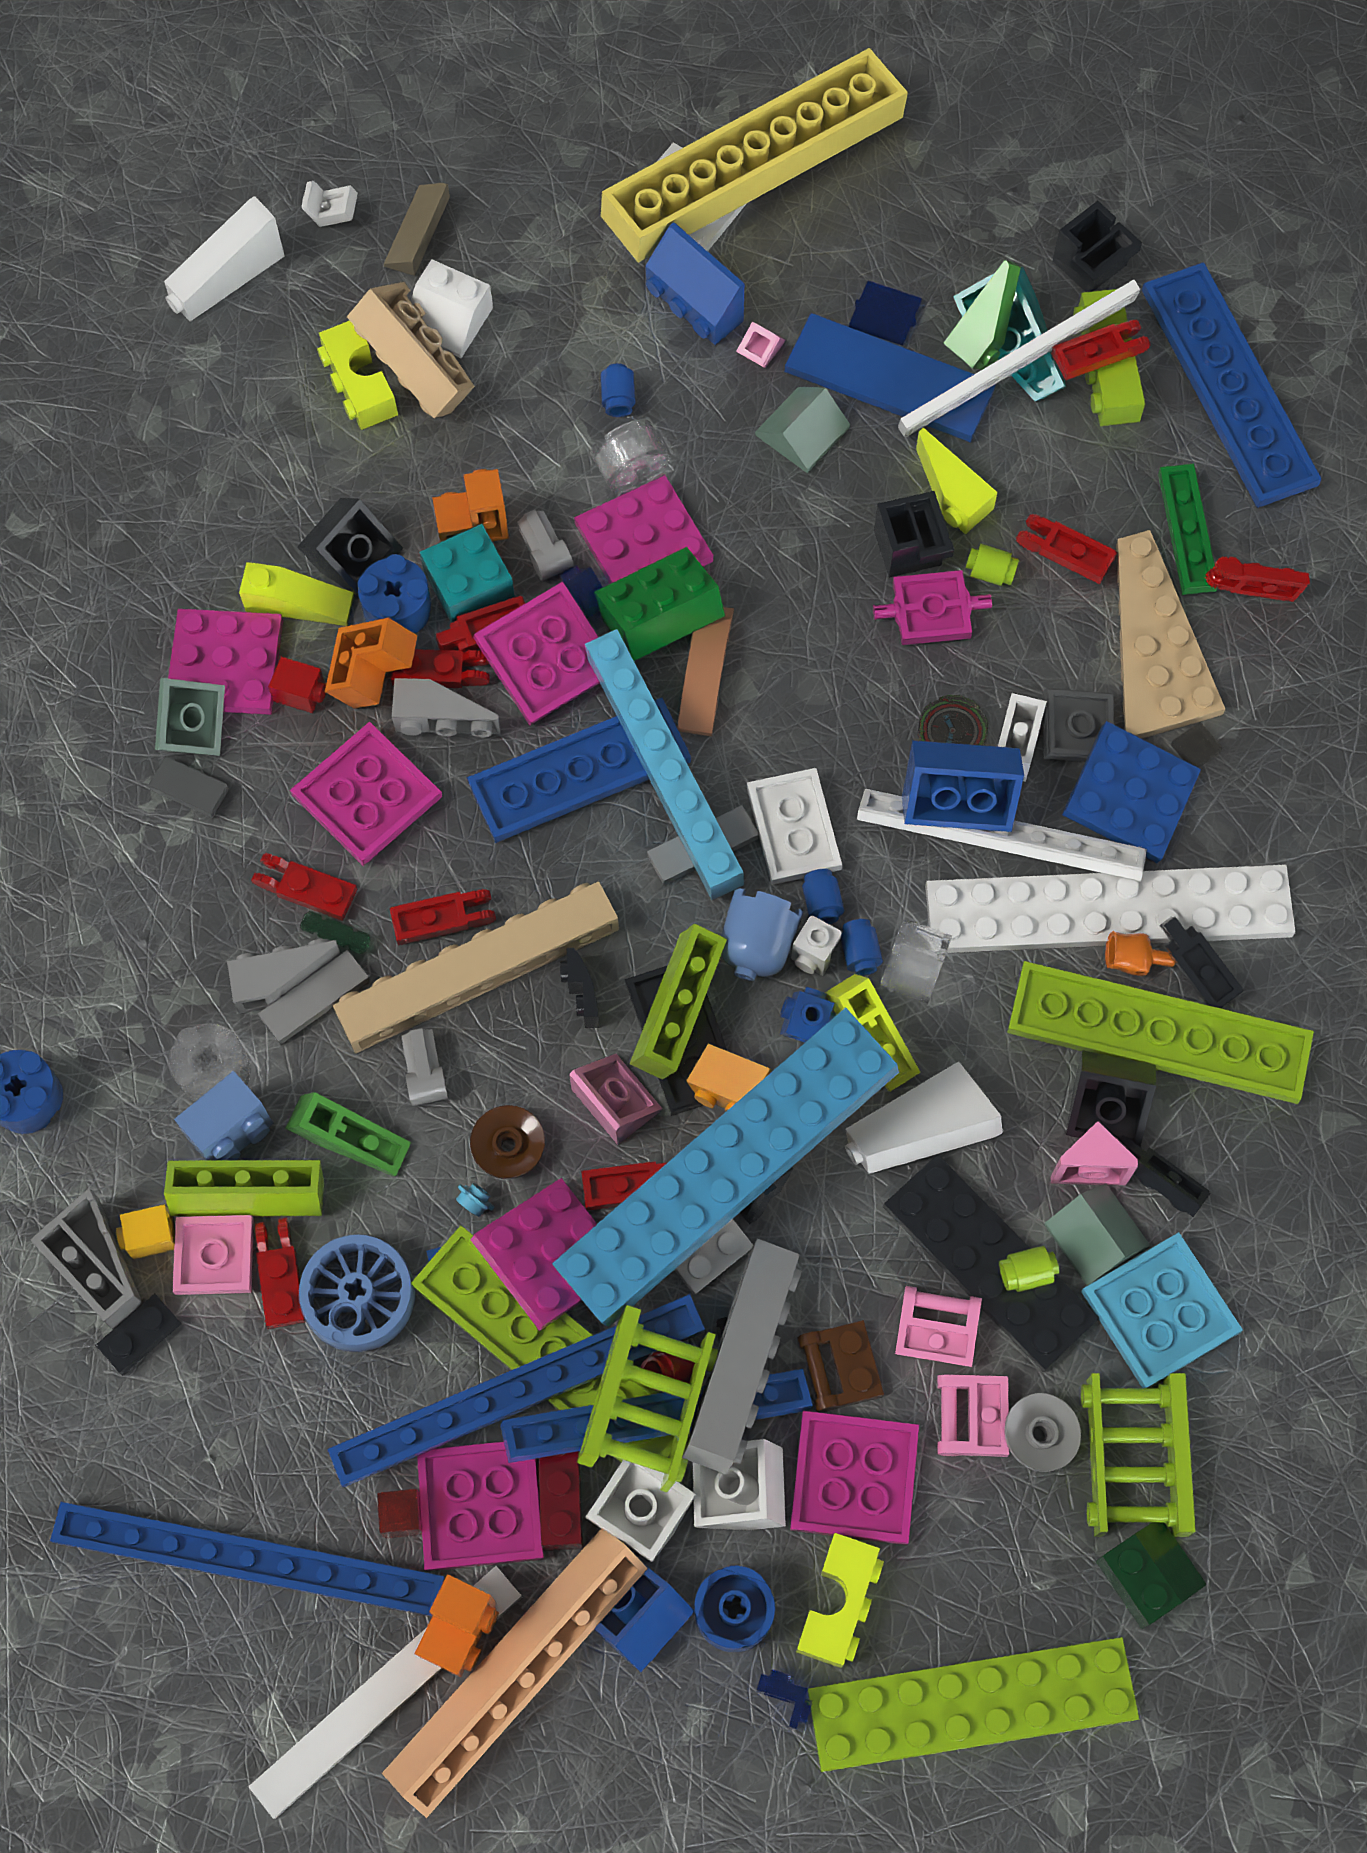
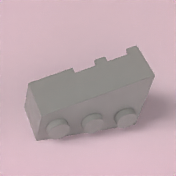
M90 1188L30 1239L111 1329L117 1327L143 1304L101 1202Z

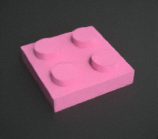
M253 1216L176 1217L173 1293L175 1295L252 1293Z

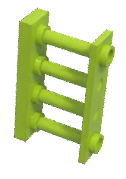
M626 1305L616 1326L577 1463L592 1468L599 1456L605 1458L607 1454L664 1473L660 1490L668 1492L675 1482H682L687 1468L688 1459L682 1458L705 1372L712 1371L717 1358L718 1349L712 1348L716 1334L708 1332L699 1347L643 1329L644 1325L638 1323L641 1309ZM640 1344L694 1362L690 1382L686 1383L634 1366L633 1361L627 1359L631 1346L637 1347ZM629 1380L685 1399L679 1420L622 1402L623 1398L617 1396L620 1382L626 1384ZM619 1417L673 1435L674 1440L669 1458L613 1440L612 1435L606 1433L609 1420H616Z
M1092 1373L1086 1380L1087 1384L1081 1385L1082 1408H1088L1093 1502L1087 1503V1524L1089 1527H1094V1537H1103L1108 1533V1522L1166 1523L1167 1527H1172L1174 1537L1191 1536L1196 1531L1186 1374L1170 1373L1163 1380V1384H1159L1158 1388H1100V1373ZM1101 1404H1159L1160 1408H1165L1166 1423H1162L1161 1427H1102ZM1103 1443H1161L1162 1447H1167L1168 1463H1164L1163 1467H1105ZM1105 1483H1164L1165 1487H1170L1171 1502H1166L1165 1506H1107Z

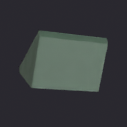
M797 387L757 429L755 435L808 473L848 431L850 423L826 388Z
M160 678L155 750L220 756L225 685Z
M1107 1184L1080 1194L1044 1223V1226L1086 1286L1112 1272L1150 1247L1148 1241Z

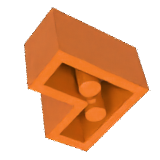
M478 469L472 473L463 474L466 492H447L441 496L432 497L440 542L480 524H483L492 542L509 539L498 469Z
M390 618L338 628L325 692L354 709L378 705L382 694L385 673L411 668L418 635Z
M447 1574L429 1611L432 1618L414 1654L460 1678L465 1670L471 1672L481 1653V1649L476 1647L483 1632L488 1635L490 1634L499 1615L495 1608L497 1603L490 1594Z

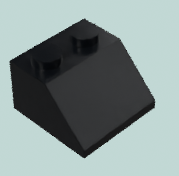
M340 498L297 547L319 572L344 589L353 592L356 597H359L357 582L365 570L373 563L388 558L390 555L398 554L403 549L399 542L358 498Z
M1082 1050L1074 1082L1066 1135L1081 1138L1096 1122H1100L1117 1140L1124 1135L1141 1147L1156 1089V1065Z

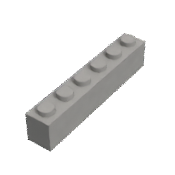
M758 1238L756 1239L749 1252L718 1346L717 1358L712 1371L709 1373L682 1458L727 1474L734 1462L737 1464L741 1463L748 1441L742 1440L745 1427L751 1429L755 1421L759 1406L753 1404L756 1392L763 1393L770 1371L764 1369L767 1357L774 1358L781 1337L775 1335L778 1323L784 1325L791 1303L785 1300L789 1290L795 1291L802 1270L796 1268L800 1254Z

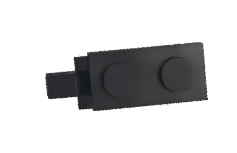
M1175 916L1170 917L1159 925L1170 940L1165 945L1169 956L1206 1005L1222 1008L1244 991L1201 932H1197L1193 926L1185 930Z
M1122 1135L1118 1141L1138 1159V1167L1133 1174L1138 1177L1139 1181L1147 1188L1155 1189L1169 1199L1172 1206L1177 1210L1187 1212L1194 1217L1211 1194L1209 1193L1210 1191L1150 1147L1145 1151Z

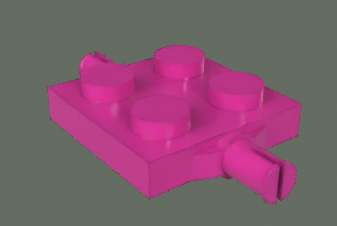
M962 570L897 576L893 578L895 595L893 604L873 605L874 620L895 618L900 629L902 645L971 639V611L992 609L991 594L970 596L969 591L965 587Z

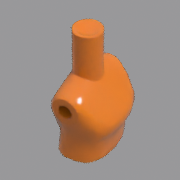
M1112 931L1108 936L1109 941L1106 942L1105 949L1107 968L1117 969L1130 975L1144 976L1149 973L1152 964L1167 967L1175 965V962L1169 956V952L1152 948L1147 934H1123Z

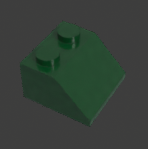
M1150 1523L1096 1560V1563L1141 1629L1151 1625L1207 1585L1165 1523Z

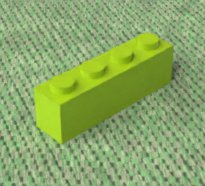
M1117 289L1081 293L1079 306L1074 307L1073 315ZM1125 307L1081 334L1085 335L1112 324L1116 326L1127 322ZM1129 337L1128 339H1125L1124 342L1132 340V338ZM1135 356L1127 357L1126 359L1085 373L1087 385L1092 384L1093 389L1091 394L1092 413L1098 414L1100 426L1140 422L1145 401Z
M695 923L680 934L629 1063L630 1065L660 1079H664L677 1071L726 944V938Z
M320 1160L168 1161L164 1196L170 1216H322L324 1178Z

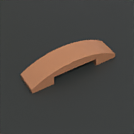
M723 607L724 617L693 632L677 726L679 732L712 736L734 608Z

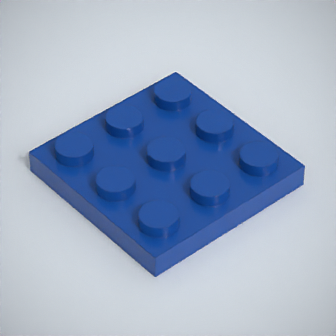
M1106 721L1099 731L1062 815L1114 842L1147 849L1146 858L1158 863L1165 854L1201 769Z

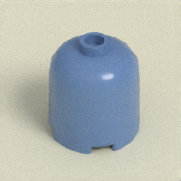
M739 888L734 891L721 936L726 938L727 941L721 958L729 966L735 968V976L755 981L756 976L767 977L775 975L782 970L799 928L803 911L796 909L795 912L789 910L791 902L765 892L757 891L755 897L744 896L745 889Z

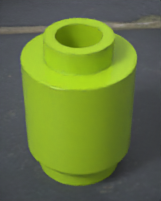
M980 543L978 550L971 548L965 568L971 569L970 577L1002 586L1003 583L1011 586L1019 559L1012 557L1010 552Z
M1044 1246L1007 1255V1259L999 1261L1001 1277L1007 1291L1016 1289L1017 1292L1052 1284L1054 1283V1275L1059 1274V1266L1054 1252H1047Z

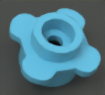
M472 1183L470 1187L461 1184L458 1186L461 1193L456 1200L472 1214L481 1217L485 1210L494 1209V1206L488 1201L491 1197L490 1194L477 1184Z

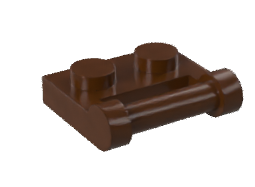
M864 1320L822 1331L808 1332L797 1337L799 1348L804 1349L817 1397L814 1400L816 1412H826L884 1396ZM829 1343L842 1390L841 1394L832 1395L819 1349L820 1345Z

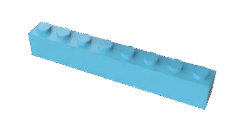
M615 629L586 643L588 661L711 900L743 886V870L618 630Z

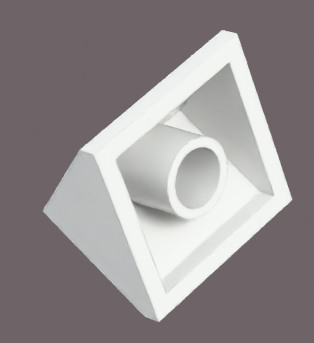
M623 1460L586 1515V1519L653 1562L675 1533L696 1494L679 1482H675L668 1492L661 1491L660 1487L664 1473Z

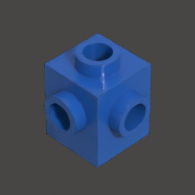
M806 987L804 992H794L792 998L787 996L780 1012V1017L784 1018L780 1035L805 1043L836 1016V1013L832 1012L834 1003L825 1000L826 993ZM806 1010L810 1012V1020L806 1018Z

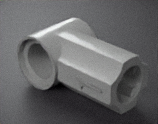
M532 510L525 513L517 521L518 529L530 551L532 564L541 581L574 568L572 557L565 542L562 539L558 540L544 511Z
M420 1028L410 1030L408 1033L401 1035L408 1070L405 1076L411 1106L448 1099L445 1076L442 1066H439L433 1030Z

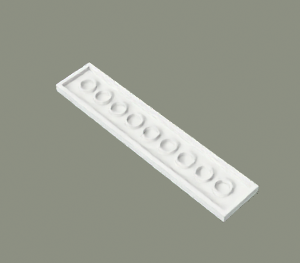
M1286 865L1143 871L1141 881L1106 873L934 880L926 881L925 886L931 954L1106 946V942L1109 941L1108 936L1112 931L1123 934L1144 933L1149 936L1151 944L1169 943L1170 940L1159 925L1174 916L1185 930L1193 926L1197 932L1202 933L1207 941L1293 937L1295 934Z

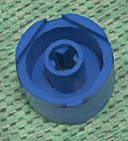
M393 554L388 558L373 563L365 570L357 583L358 595L366 622L390 618L414 634L419 632L427 624L431 610L428 582L421 568L403 556Z
M11 1050L0 1054V1125L18 1134L33 1133L45 1128L51 1122L50 1119L55 1115L56 1111L60 1110L63 1102V1088L59 1078L35 1052Z
M728 1566L713 1572L701 1583L695 1598V1620L701 1635L712 1646L727 1652H742L758 1645L768 1634L775 1615V1602L770 1587L760 1574L743 1566ZM737 1599L741 1601L740 1608L745 1610L746 1613L744 1615L738 1614L736 1619H731L728 1617V1610L723 1608L724 1604L731 1605L733 1600Z

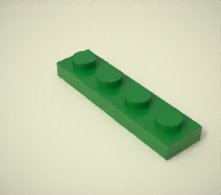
M1194 464L1160 467L1158 477L1182 595L1216 592L1217 588H1211L1205 579L1207 572L1215 565Z

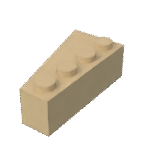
M405 282L370 288L347 316L354 325L356 333L370 343L376 350L377 357L387 364L398 376L399 383L404 388L410 390L418 399L420 407L424 412L431 415L434 419L451 414L475 386L453 353L442 349L443 338L439 332L425 324L422 318L426 313L419 303H414V305L407 297L410 289Z

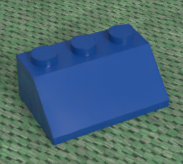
M673 222L666 230L645 265L646 286L653 296H660L668 303L670 309L677 317L685 318L700 337L707 338L716 345L744 321L745 283Z

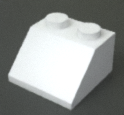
M432 259L415 284L411 303L413 305L414 303H419L426 313L422 318L425 324L431 329H436L443 338L442 349L453 353L454 356L459 358L463 357L493 309L489 284Z
M766 1439L748 1441L741 1463L737 1464L734 1462L727 1474L693 1462V1492L696 1494L694 1497V1527L731 1530L785 1527L783 1448Z

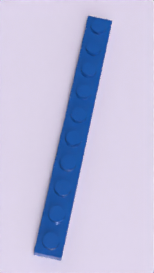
M690 1294L639 1316L638 1323L644 1325L643 1329L681 1342L705 1333L704 1325ZM616 1326L329 1448L328 1452L341 1486L344 1488L602 1377ZM638 1344L637 1347L631 1346L627 1359L635 1363L659 1351Z
M60 1502L50 1539L52 1543L430 1617L432 1615L429 1611L445 1580V1576L64 1502Z

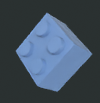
M234 1071L174 1119L189 1142L205 1160H237L242 1149L250 1143L255 1144L261 1141L269 1133V1127L274 1124L262 1102Z

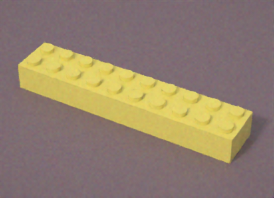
M868 48L602 191L601 217L639 263L653 254L666 230L673 222L690 235L902 119L908 92L874 52Z

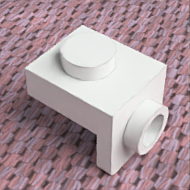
M309 181L306 184L302 209L319 227L352 221L358 193L351 185L323 191L315 181Z
M810 916L793 943L791 959L804 972L809 974L816 972L823 976L830 965L832 951L841 938V931L814 916Z

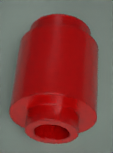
M659 1351L648 1356L643 1361L641 1368L689 1383L695 1363Z

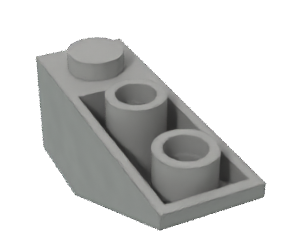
M395 678L392 705V720L395 732L411 736L419 735L421 732H431L447 737L454 736L457 733H467L482 738L489 737L492 734H501L498 714L431 679Z
M316 939L309 942L307 946L297 948L280 946L273 949L272 953L262 955L245 953L237 956L236 960L227 961L233 1003L239 1014L265 1009L341 955L336 940Z

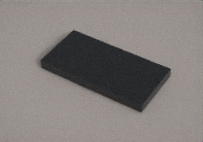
M667 966L625 979V985L641 1031L644 1028ZM707 993L677 1071L664 1079L658 1078L671 1116L704 1106L694 1098L695 1092L686 1081L707 1045L711 1044L727 1051Z

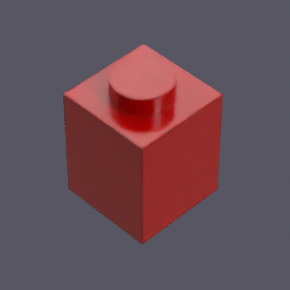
M281 656L268 686L273 702L313 714L317 702L322 703L326 695V683L321 668Z

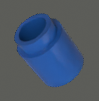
M611 364L600 374L602 406L605 408L607 415L624 417L632 413V407L635 405L634 372L624 364Z
M817 869L807 873L804 876L802 889L809 917L814 916L829 925L837 922L845 911L837 878L832 875V871L829 869Z
M856 919L845 923L842 926L843 933L840 939L847 970L855 972L860 976L875 973L877 967L883 963L875 927L871 926L868 919Z

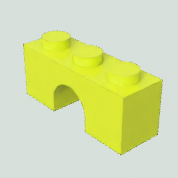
M347 321L319 332L322 345L317 348L323 366L327 367L330 365L333 371L330 374V378L337 394L343 392L346 398L342 402L349 419L356 418L360 429L363 430L398 416L395 397L382 371L369 376L356 374L359 368L373 362L367 340L356 333L352 322Z
M834 1533L821 1576L835 1580L841 1585L845 1593V1605L839 1612L832 1615H823L810 1610L796 1653L839 1668L843 1667L845 1659L853 1662L860 1638L853 1636L857 1621L865 1623L872 1599L865 1597L869 1582L877 1584L884 1563L883 1560L877 1559L880 1548Z

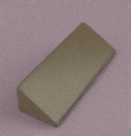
M448 184L419 185L386 257L384 267L415 276L450 198Z

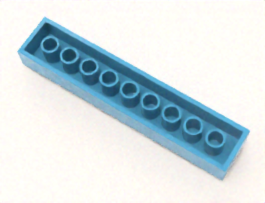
M845 1007L554 1261L552 1265L598 1320L605 1326L610 1327L619 1319L626 1305L634 1306L899 1073L898 1064Z

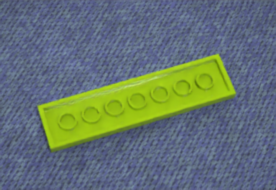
M1024 961L1007 1033L1078 1051L1084 1050L1156 1065V1070L1298 1104L1302 1098L1314 1031Z
M461 1225L411 1282L412 1286L510 1370L593 1336L567 1313L539 1331L472 1243L471 1238L473 1235ZM602 1377L547 1401L558 1410L594 1405ZM628 1380L626 1384L620 1382L617 1396L629 1399L661 1392ZM667 1435L627 1442L626 1444L669 1457L674 1436ZM616 1458L620 1463H622V1459Z
M1123 1637L807 1689L820 1772L1140 1720Z

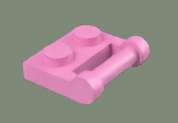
M906 1286L895 1354L972 1367L982 1298L970 1296V1300L918 1292L917 1287ZM914 1306L968 1315L966 1326L913 1318Z
M937 1376V1388L941 1389V1441L937 1442V1454L941 1456L1008 1457L1009 1448L1004 1433L1005 1421L1009 1413L1008 1376ZM968 1389V1441H957V1390Z

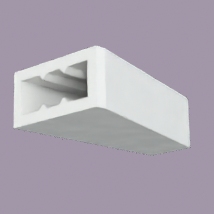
M255 196L249 199L164 281L168 296L165 297L166 301L176 314L181 312L189 321H192L285 256L275 217Z
M958 1061L846 1128L848 1144L845 1145V1149L855 1165L861 1163L868 1174L997 1137L1002 1134L1001 1115Z

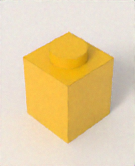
M165 1204L120 1214L122 1227L116 1228L120 1249H125L133 1259L174 1250V1222Z

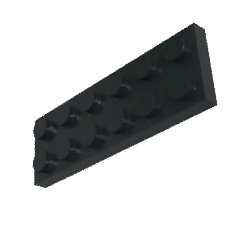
M938 1154L884 1203L883 1208L969 1297L982 1298L981 1309L1042 1372L1052 1365L1099 1319L1056 1274L1052 1284L1017 1292L1016 1289L1006 1290L1000 1273L999 1261L1007 1259L1009 1254L1031 1248Z

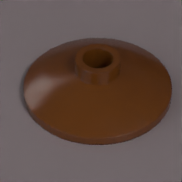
M512 1105L495 1107L484 1113L475 1123L470 1136V1149L477 1165L487 1174L501 1179H513L530 1172L540 1161L545 1148L544 1131L538 1119L528 1110ZM512 1140L515 1142L514 1149L511 1151L503 1150L501 1148L503 1142Z

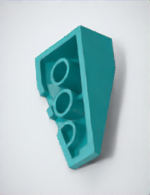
M1024 267L1020 268L1004 344L998 350L1000 351L998 360L1048 331L1038 299ZM994 273L953 296L962 317ZM1052 351L1011 374L1035 402L1066 387L1063 375L1051 354Z

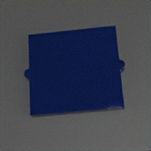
M867 281L860 299L855 301L856 309L850 320L849 327L903 346L910 328L916 325L915 317L922 298Z

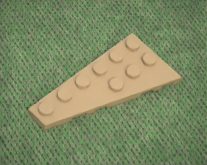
M1147 530L1119 538L1116 543L1117 583H1119L1118 610L1120 615L1121 681L1123 682L1124 700L1122 704L1125 731L1142 739L1223 715L1225 706L1151 531Z

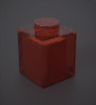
M417 1489L377 1493L379 1531L385 1539L422 1535L420 1492Z

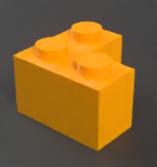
M708 1044L686 1082L695 1092L694 1098L699 1103L709 1108H714L717 1105L725 1108V1111H727L772 1071L768 1067Z

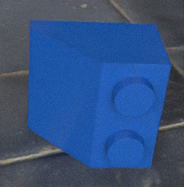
M649 1567L594 1629L640 1672L656 1657L659 1651L695 1612L670 1584Z

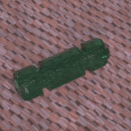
M313 911L305 913L300 924V928L303 931L312 935L314 932L318 933L317 936L322 939L336 940L339 946L345 947V945H348L349 950L359 954L366 952L371 939L367 933L359 930L353 932L352 927L330 918L322 919V915Z

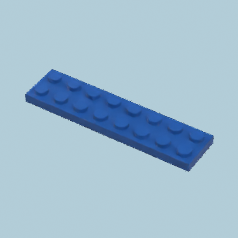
M1203 262L1145 282L1142 292L1256 507L1259 508L1319 486L1322 479L1205 263Z

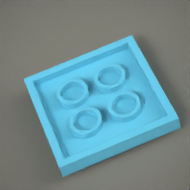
M1179 1232L1086 1286L1081 1291L1142 1388L1153 1386L1166 1378L1170 1373L1178 1371L1243 1331Z

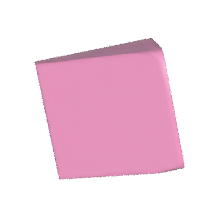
M752 322L736 352L766 368L783 346L785 339Z

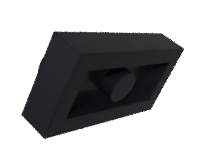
M154 1293L95 1346L123 1376L182 1323Z

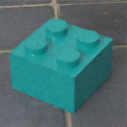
M483 524L419 552L423 572L451 623L457 620V616L515 598L512 577Z

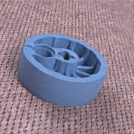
M368 1235L343 1236L322 1246L308 1261L300 1280L299 1304L303 1317L309 1327L326 1344L349 1352L370 1351L389 1343L406 1326L415 1304L416 1290L411 1284L414 1278L406 1260L389 1243ZM358 1251L357 1272L351 1273L344 1255ZM371 1252L380 1255L368 1274L364 1275L366 1253ZM335 1259L339 1260L346 1276L342 1279L325 1269ZM387 1261L395 1266L393 1273L373 1282ZM323 1275L338 1285V1289L315 1288L318 1277ZM399 1279L402 1281L400 1292L377 1291ZM359 1285H361L365 1295H358L354 1301L349 1291L350 1289L357 1290ZM314 1297L339 1298L318 1310L314 1308ZM376 1300L400 1302L396 1311L392 1313L378 1304ZM374 1309L390 1320L382 1327L377 1328L369 1311ZM342 1312L357 1314L356 1323L352 1327L347 1329L338 1327L337 1318ZM329 1314V1324L324 1326L320 1322V1318ZM365 1320H367L372 1331L368 1334L359 1335L365 1327Z

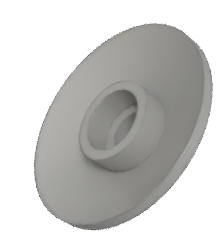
M1046 1393L1030 1394L1017 1401L1006 1417L1004 1427L1006 1443L1012 1455L1025 1467L1039 1472H1051L1066 1466L1077 1454L1081 1443V1427L1075 1412L1062 1399ZM1035 1428L1043 1431L1044 1440L1042 1442L1034 1438L1033 1431Z

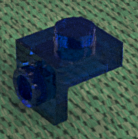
M578 565L560 575L562 581L559 583L563 582L586 618L600 611L595 591L603 587L591 567L579 569Z
M771 1670L769 1676L761 1674L756 1693L794 1704L788 1729L796 1731L798 1722L806 1724L813 1701L805 1698L808 1688L792 1684L794 1677L780 1671Z

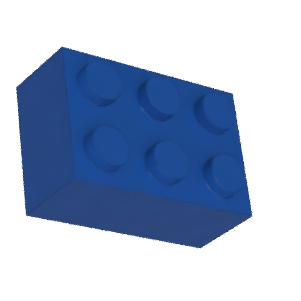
M912 740L902 794L904 824L1012 832L1024 779L1020 748Z

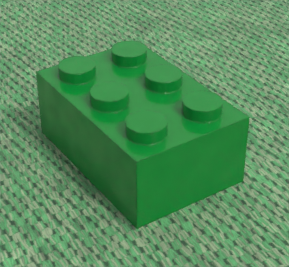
M688 547L595 591L603 622L610 631L618 630L633 661L725 616L718 585Z

